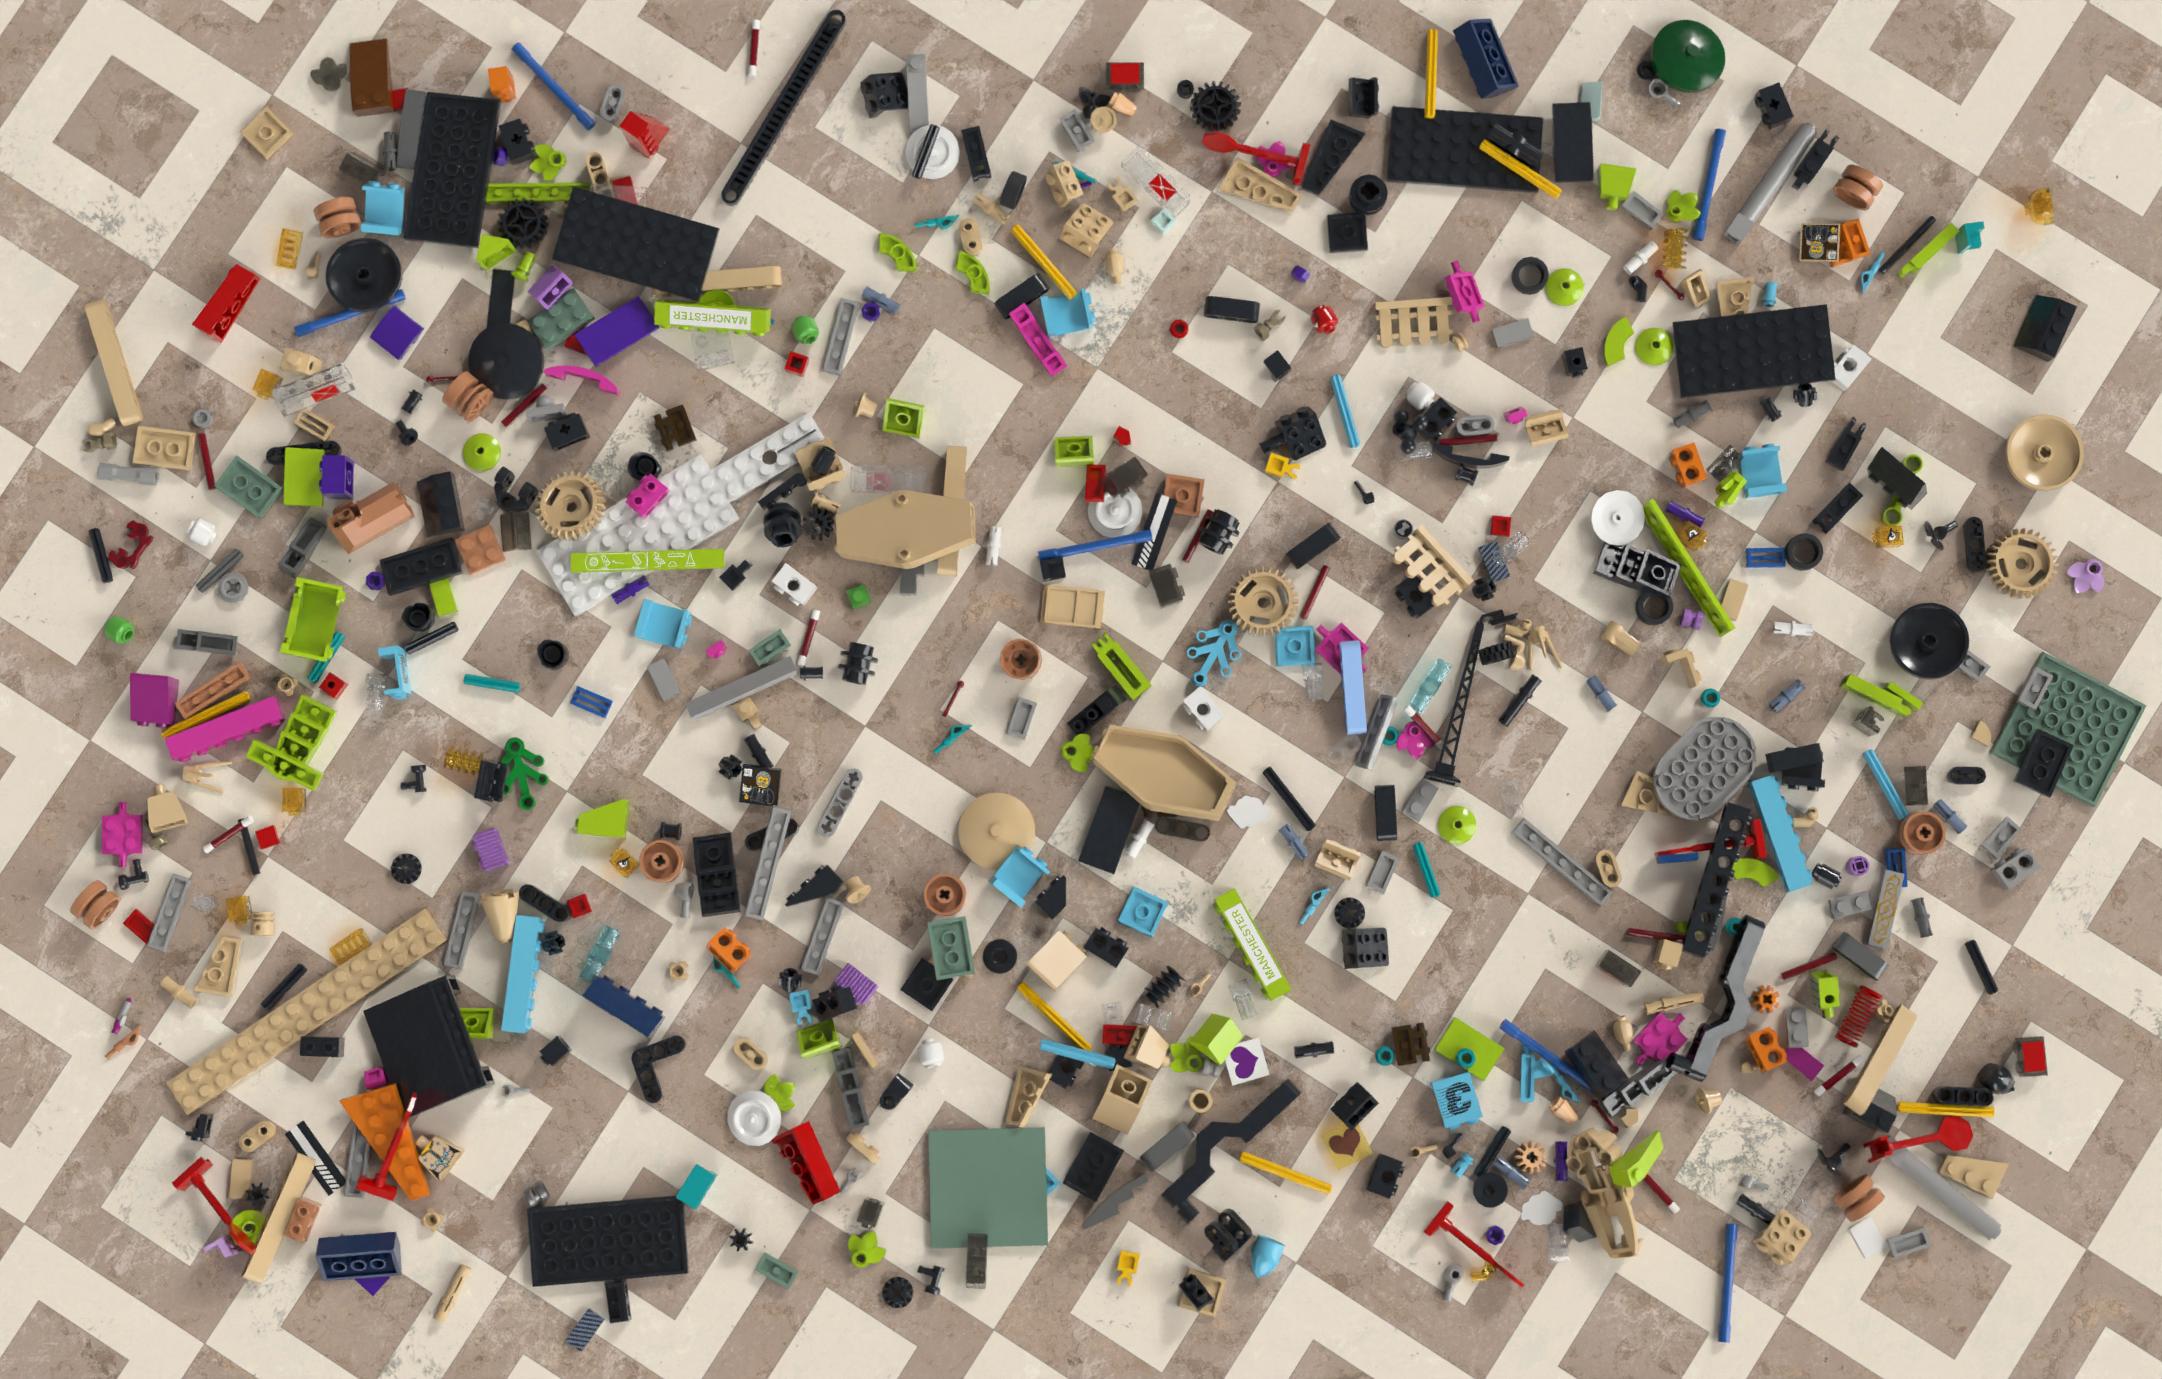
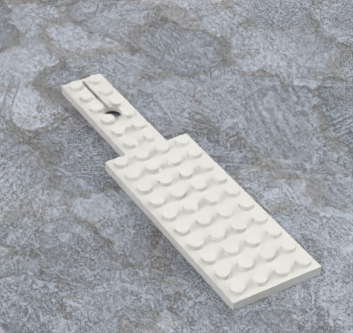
M807 413L712 470L702 454L658 479L670 492L646 519H643L625 502L627 500L625 498L603 511L605 516L599 517L602 523L596 522L597 529L591 528V535L585 532V538L578 535L577 541L572 536L570 541H567L565 537L563 540L557 538L537 550V553L576 617L607 599L612 593L625 587L626 583L630 584L653 571L571 573V553L690 550L739 521L740 518L731 503L799 464L795 454L796 450L822 440L824 436L811 414ZM769 450L777 454V460L772 465L765 464L762 459L763 454Z

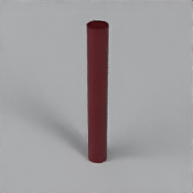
M543 383L539 385L501 423L507 427L548 388Z
M205 433L198 434L208 490H215V480Z
M1497 434L1439 439V444L1455 446L1497 441Z
M1207 509L1182 558L1184 562L1189 563L1201 536L1198 530L1200 527L1207 528L1209 523L1204 519L1206 515H1212V510Z
M1323 565L1301 612V618L1307 620L1330 567Z
M1628 928L1627 933L1629 936L1657 940L1665 939L1677 943H1682L1683 935Z
M1835 952L1785 971L1781 973V977L1783 980L1789 979L1838 959Z

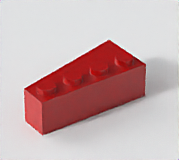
M630 111L619 125L630 147L648 159L651 155L654 156L659 149L658 145L670 130L669 127L653 116Z
M236 264L229 270L225 280L192 325L204 334L222 343L259 283L260 278Z

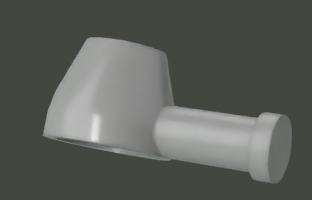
M1661 79L1651 81L1648 87L1650 96L1656 99L1663 98L1673 109L1680 104L1679 100L1677 101L1667 92L1668 86ZM1653 89H1658L1660 93H1655Z
M683 882L675 885L674 895L682 899L681 918H690V901L694 894L693 882Z
M1456 1264L1447 1266L1444 1271V1277L1448 1283L1442 1299L1452 1302L1451 1298L1455 1284L1460 1283L1464 1277L1463 1269ZM1453 1271L1458 1272L1457 1278H1452Z

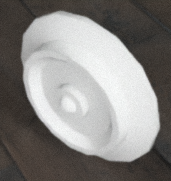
M930 125L922 126L913 132L907 141L906 158L912 170ZM939 126L940 131L924 170L923 178L932 180L943 178L951 173L958 164L960 155L958 141L952 132L942 126Z
M1105 485L1104 502H1089L1088 517L1093 528L1101 535L1110 538L1132 533L1140 524L1143 513L1141 501L1133 490L1128 489L1116 497L1109 485Z
M1615 490L1607 492L1597 499L1592 508L1591 523L1593 530L1601 540L1608 544L1623 545L1630 543L1639 536L1644 527L1645 513L1643 505L1637 497L1627 491Z
M747 1091L739 1094L731 1102L728 1109L727 1122L732 1134L739 1141L747 1145L760 1146L769 1143L777 1135L781 1126V1113L777 1103L769 1095L761 1091Z

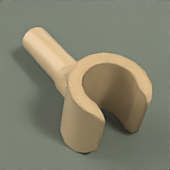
M316 253L313 268H306L308 279L319 277L318 264L321 257L320 253Z
M1207 973L1198 983L1188 987L1187 992L1193 988L1196 991L1193 997L1200 994L1203 984L1211 975Z
M1749 1061L1739 1065L1743 1074L1759 1069L1757 1064L1751 1066Z
M1437 1145L1422 1148L1414 1146L1410 1150L1418 1149L1419 1155L1412 1156V1158H1419L1422 1153L1438 1148Z

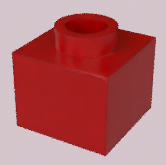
M790 351L784 369L786 372L804 378L810 359L807 356ZM796 363H801V367L798 369H796L794 365Z
M329 672L318 688L338 700L349 684ZM331 682H334V688L330 689L329 685Z

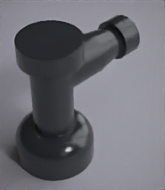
M426 765L410 766L411 772L415 773L416 781L402 782L400 784L401 790L415 789V793L426 792L427 789L424 788L423 779Z
M140 859L133 860L135 876L128 877L124 874L118 876L121 890L128 889L131 884L149 882L147 871H142Z
M919 1265L918 1273L932 1277L931 1284L925 1287V1292L940 1295L938 1284L941 1273L944 1272L945 1268L934 1265L933 1269Z

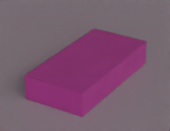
M1787 1047L1785 1050L1787 1062L1811 1081L1815 1079L1824 1067L1821 1062L1803 1048Z

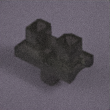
M1729 445L1709 465L1706 471L1720 483L1744 457L1733 446Z

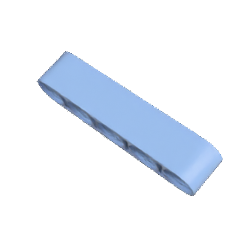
M1360 641L1339 642L1346 734L1367 733Z

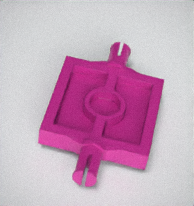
M1458 260L1453 261L1450 264L1454 274L1444 277L1446 287L1453 300V306L1457 313H1469L1472 323H1477L1480 319L1476 310L1484 308L1485 305L1473 273L1461 271Z
M1342 622L1330 632L1322 624L1316 629L1324 638L1315 651L1340 675L1339 642L1359 640L1361 658L1369 649ZM1362 664V673L1364 674L1368 668Z
M118 802L117 814L102 816V854L119 856L118 867H127L126 856L143 853V815H130L126 813L127 802Z
M1658 1012L1633 1039L1642 1052L1634 1061L1641 1066L1648 1058L1657 1062L1668 1057L1671 1052L1676 1053L1688 1040L1678 1027L1686 1018L1679 1013L1671 1021L1661 1012Z

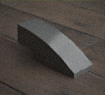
M310 517L279 562V570L296 579L317 548L327 526Z
M924 564L911 569H903L900 587L901 596H917V577H924Z
M178 629L175 649L235 655L238 636Z

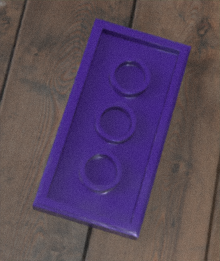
M638 296L574 334V337L593 365L597 367L660 329V326L654 325L653 316Z

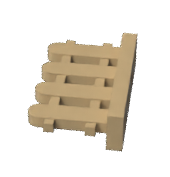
M1452 298L1375 302L1374 311L1379 310V315L1375 316V320H1379L1380 335H1376L1377 340L1381 341V345L1384 348L1390 347L1393 343L1392 339L1399 338L1402 346H1409L1411 344V337H1418L1421 345L1429 344L1430 336H1437L1438 342L1441 344L1447 343L1449 335H1453V330H1449L1448 315H1452V311L1448 310L1447 307L1452 305ZM1435 306L1436 311L1429 312V307ZM1410 308H1417V313H1410ZM1391 309H1398V314H1391ZM1436 316L1437 331H1430L1429 317ZM1410 318H1417L1418 332L1411 333ZM1391 319H1398V334H1392Z
M1423 525L1419 526L1406 538L1408 542L1403 547L1397 546L1394 549L1396 553L1392 557L1393 561L1396 564H1401L1404 561L1409 566L1405 570L1406 576L1414 578L1417 575L1420 578L1419 590L1421 592L1430 590L1434 594L1431 603L1436 607L1442 604L1444 606L1449 604L1448 598L1454 593L1459 595L1474 581ZM1417 550L1421 556L1413 562L1409 556ZM1430 564L1434 570L1426 576L1422 570ZM1443 578L1447 585L1439 591L1435 584Z

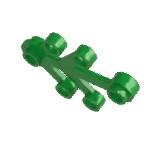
M513 737L506 742L505 749L507 753L501 763L509 764L514 758L515 763L506 779L505 785L509 789L507 792H504V795L511 793V786L518 776L522 793L519 801L520 807L524 810H532L536 805V800L530 795L526 774L537 780V783L540 785L548 784L549 777L523 764L521 755L531 760L533 765L537 767L543 766L545 760L542 756L535 755L525 749L524 742L520 738ZM513 744H518L519 746L516 751L512 749ZM540 757L541 763L537 765L535 760ZM541 776L546 778L544 783H541L539 780ZM527 799H530L532 802L530 806L525 805Z

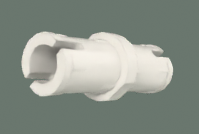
M1650 241L1643 249L1634 253V257L1623 266V269L1631 275L1642 264L1645 265L1647 263V259L1659 249L1653 241Z
M990 526L989 541L986 546L988 548L986 565L990 566L991 559L993 560L992 566L998 565V553L1001 549V527H997L995 533V526Z
M1791 621V623L1773 622V625H1775L1772 628L1773 634H1790L1792 637L1795 635L1812 637L1813 635L1811 633L1813 632V624H1798L1796 621Z
M1144 819L1137 833L1133 834V840L1125 853L1136 858L1143 844H1146V839L1155 825Z

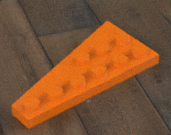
M396 1083L339 1100L382 1162L405 1112ZM407 1121L389 1171L411 1201L428 1196L431 1192L422 1164L418 1159L419 1155Z

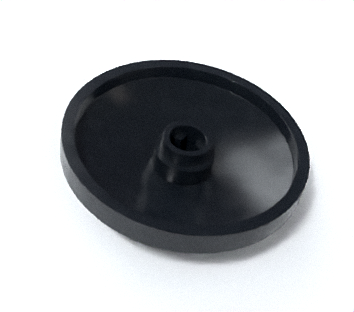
M358 238L340 246L329 259L325 273L327 288L332 297L344 308L355 312H371L387 305L398 293L403 277L401 262L392 248L384 242L372 238Z
M499 323L484 329L475 338L469 351L468 366L470 374L478 380L477 386L484 384L486 389L489 388L493 392L494 398L516 399L529 393L538 384L544 369V354L539 341L529 330L516 324Z
M1921 603L1908 608L1896 619L1890 633V650L1896 663L1906 673L1920 679H1939L1951 674L1962 664L1969 649V634L1961 617L1952 609L1937 603Z

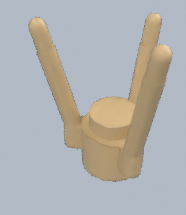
M1544 626L1530 629V635L1527 636L1529 670H1532L1533 641L1535 645L1540 644L1544 658L1548 657L1544 644L1547 642L1559 668H1562L1560 659Z
M232 761L204 764L193 763L192 766H185L182 774L183 780L190 781L191 785H198L222 794L224 793L223 790L198 781L202 777H213V774L203 773L202 769L199 768L231 765Z

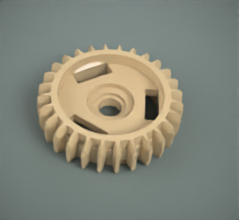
M571 471L570 476L564 472V477H560L557 474L556 480L550 478L551 484L544 483L546 489H540L542 496H537L540 502L535 503L538 508L535 512L539 515L537 519L541 522L540 525L548 534L551 533L554 538L558 536L560 540H563L565 537L567 541H570L572 536L577 541L578 535L585 538V532L591 535L590 529H597L596 522L602 523L599 517L605 516L601 511L606 509L603 504L606 500L603 497V491L600 490L601 487L596 484L594 479H590L587 474L583 476L581 472L577 476L573 471ZM584 488H587L593 497V502L590 504L581 491ZM560 491L552 506H549L554 495ZM575 503L577 505L576 510L568 512V505ZM579 522L575 526L561 527V523Z
M2016 528L2013 530V534L2011 531H2007L2005 533L2006 536L2004 534L2000 535V540L1996 539L1993 541L1996 546L1989 547L1993 552L1986 554V556L1991 558V560L1986 561V564H1991V567L1987 568L1986 571H1992L1988 578H1995L1992 585L1998 583L1999 587L1997 590L1999 591L2004 588V595L2011 592V598L2018 594V599H2022L2024 595L2028 599L2031 598V594L2034 597L2037 596L2038 591L2043 593L2045 591L2044 587L2048 588L2051 586L2048 581L2052 582L2055 580L2051 575L2058 573V571L2053 569V567L2059 565L2058 563H2053V560L2058 558V556H2052L2056 549H2049L2052 542L2045 543L2046 536L2040 539V532L2033 535V529L2026 533V528H2022L2020 533ZM2018 541H2028L2035 545L2036 548L2032 549L2018 545ZM1999 559H2003L2008 577L2003 576L1999 566ZM2017 559L2024 560V569L2016 567ZM2041 569L2043 571L2041 579L2032 586L2028 581Z
M1263 566L1261 567V572L1254 568L1253 574L1247 570V577L1241 574L1240 578L1242 581L1235 580L1237 587L1231 586V590L1235 593H1229V598L1233 599L1228 601V605L1233 606L1229 608V612H1235L1231 616L1232 619L1238 618L1236 625L1238 626L1242 623L1241 630L1243 631L1248 628L1249 635L1252 631H1255V637L1258 636L1259 632H1262L1263 637H1265L1266 632H1269L1272 637L1274 630L1280 634V627L1286 630L1285 623L1292 624V620L1289 617H1296V614L1292 611H1298V607L1293 604H1298L1299 600L1293 597H1296L1298 592H1292L1295 589V585L1289 586L1291 579L1289 578L1285 581V573L1278 576V569L1274 574L1271 567H1269L1268 572H1265ZM1254 581L1256 583L1255 587L1243 597L1240 594L1242 590ZM1282 587L1284 589L1288 604L1282 605L1277 588ZM1261 598H1266L1269 601V605L1266 608L1259 607L1258 601ZM1250 617L1269 620V624L1252 623Z

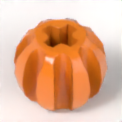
M1763 985L1758 986V993L1753 991L1751 996L1755 997V1000L1751 1002L1752 1006L1758 1005L1757 1011L1763 1013L1764 1009H1766L1767 1014L1773 1012L1772 1006L1777 1008L1780 1003L1775 1000L1776 997H1780L1778 991L1773 993L1774 987L1770 985L1767 986L1766 990ZM1762 996H1768V1003L1762 1002L1764 1000Z

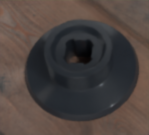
M996 939L986 945L983 951V962L991 972L1003 974L1010 971L1016 964L1017 951L1009 941ZM998 952L1004 955L1001 961L995 958Z
M1488 1172L1476 1179L1473 1185V1194L1480 1205L1494 1208L1505 1201L1508 1194V1186L1504 1178L1499 1174ZM1489 1185L1494 1188L1491 1194L1486 1192Z

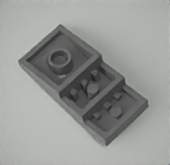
M1145 1173L1129 1180L1101 1202L1085 1220L1082 1226L1083 1229L1086 1230L1120 1213L1117 1205L1133 1198L1134 1195L1131 1190L1148 1182Z

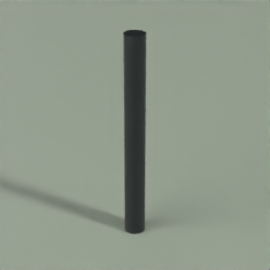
M1930 216L1878 270L1885 274L1927 231L1936 219Z

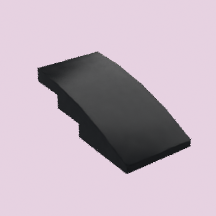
M1590 102L1552 104V149L1555 183L1593 181V137Z
M1604 541L1593 574L1629 588L1670 598L1681 564L1649 549L1642 551L1629 544L1625 546L1612 545Z
M1105 786L1078 861L1115 874L1140 803L1127 793Z
M731 832L694 837L695 870L702 917L741 912Z

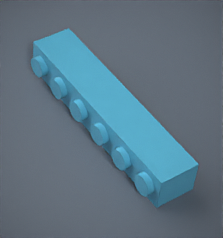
M1770 775L1749 782L1748 786L1786 893L1812 885L1811 880H1813L1810 870L1806 869L1804 863L1806 862L1804 852L1799 849L1798 844L1800 840L1797 833L1793 832V820L1790 814L1787 815L1785 809L1787 803L1784 796L1780 795L1778 779L1774 778V775Z
M516 915L501 1031L528 1033V1030H531L532 1018H530V1011L534 1010L535 999H532L533 991L537 989L535 973L539 971L540 961L537 960L538 953H541L542 950L540 934L544 932L545 922H542L540 917Z

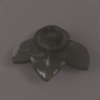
M326 57L321 61L320 69L311 70L310 75L315 84L322 85L324 89L333 92L339 89L341 79L347 75L348 68L346 63L337 65L332 58Z

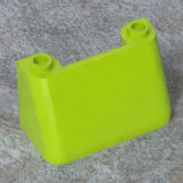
M297 577L295 583L296 593L293 595L294 598L287 629L284 634L285 640L281 644L280 653L327 662L333 656L334 648H331L340 604L345 602L347 592H343L344 588L342 586Z

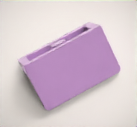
M230 1235L223 1236L202 1248L206 1252L219 1247L225 1258L242 1251L232 1241Z

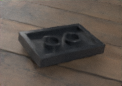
M2036 729L2013 782L2050 798L2074 745L2045 731Z
M1090 1131L1062 1183L1097 1202L1124 1150Z

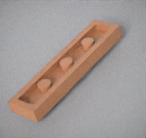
M238 662L175 702V705L184 719L190 718L250 680L251 676L242 662Z

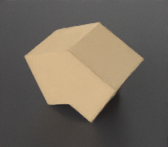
M1624 1108V1115L1620 1117V1120L1626 1128L1638 1122V1109Z

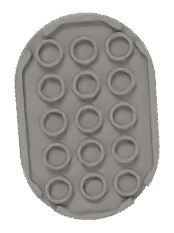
M1708 717L1691 726L1660 758L1655 767L1653 787L1661 805L1672 815L1685 820L1704 819L1721 809L1749 780L1756 766V746L1749 732L1738 722L1726 717Z

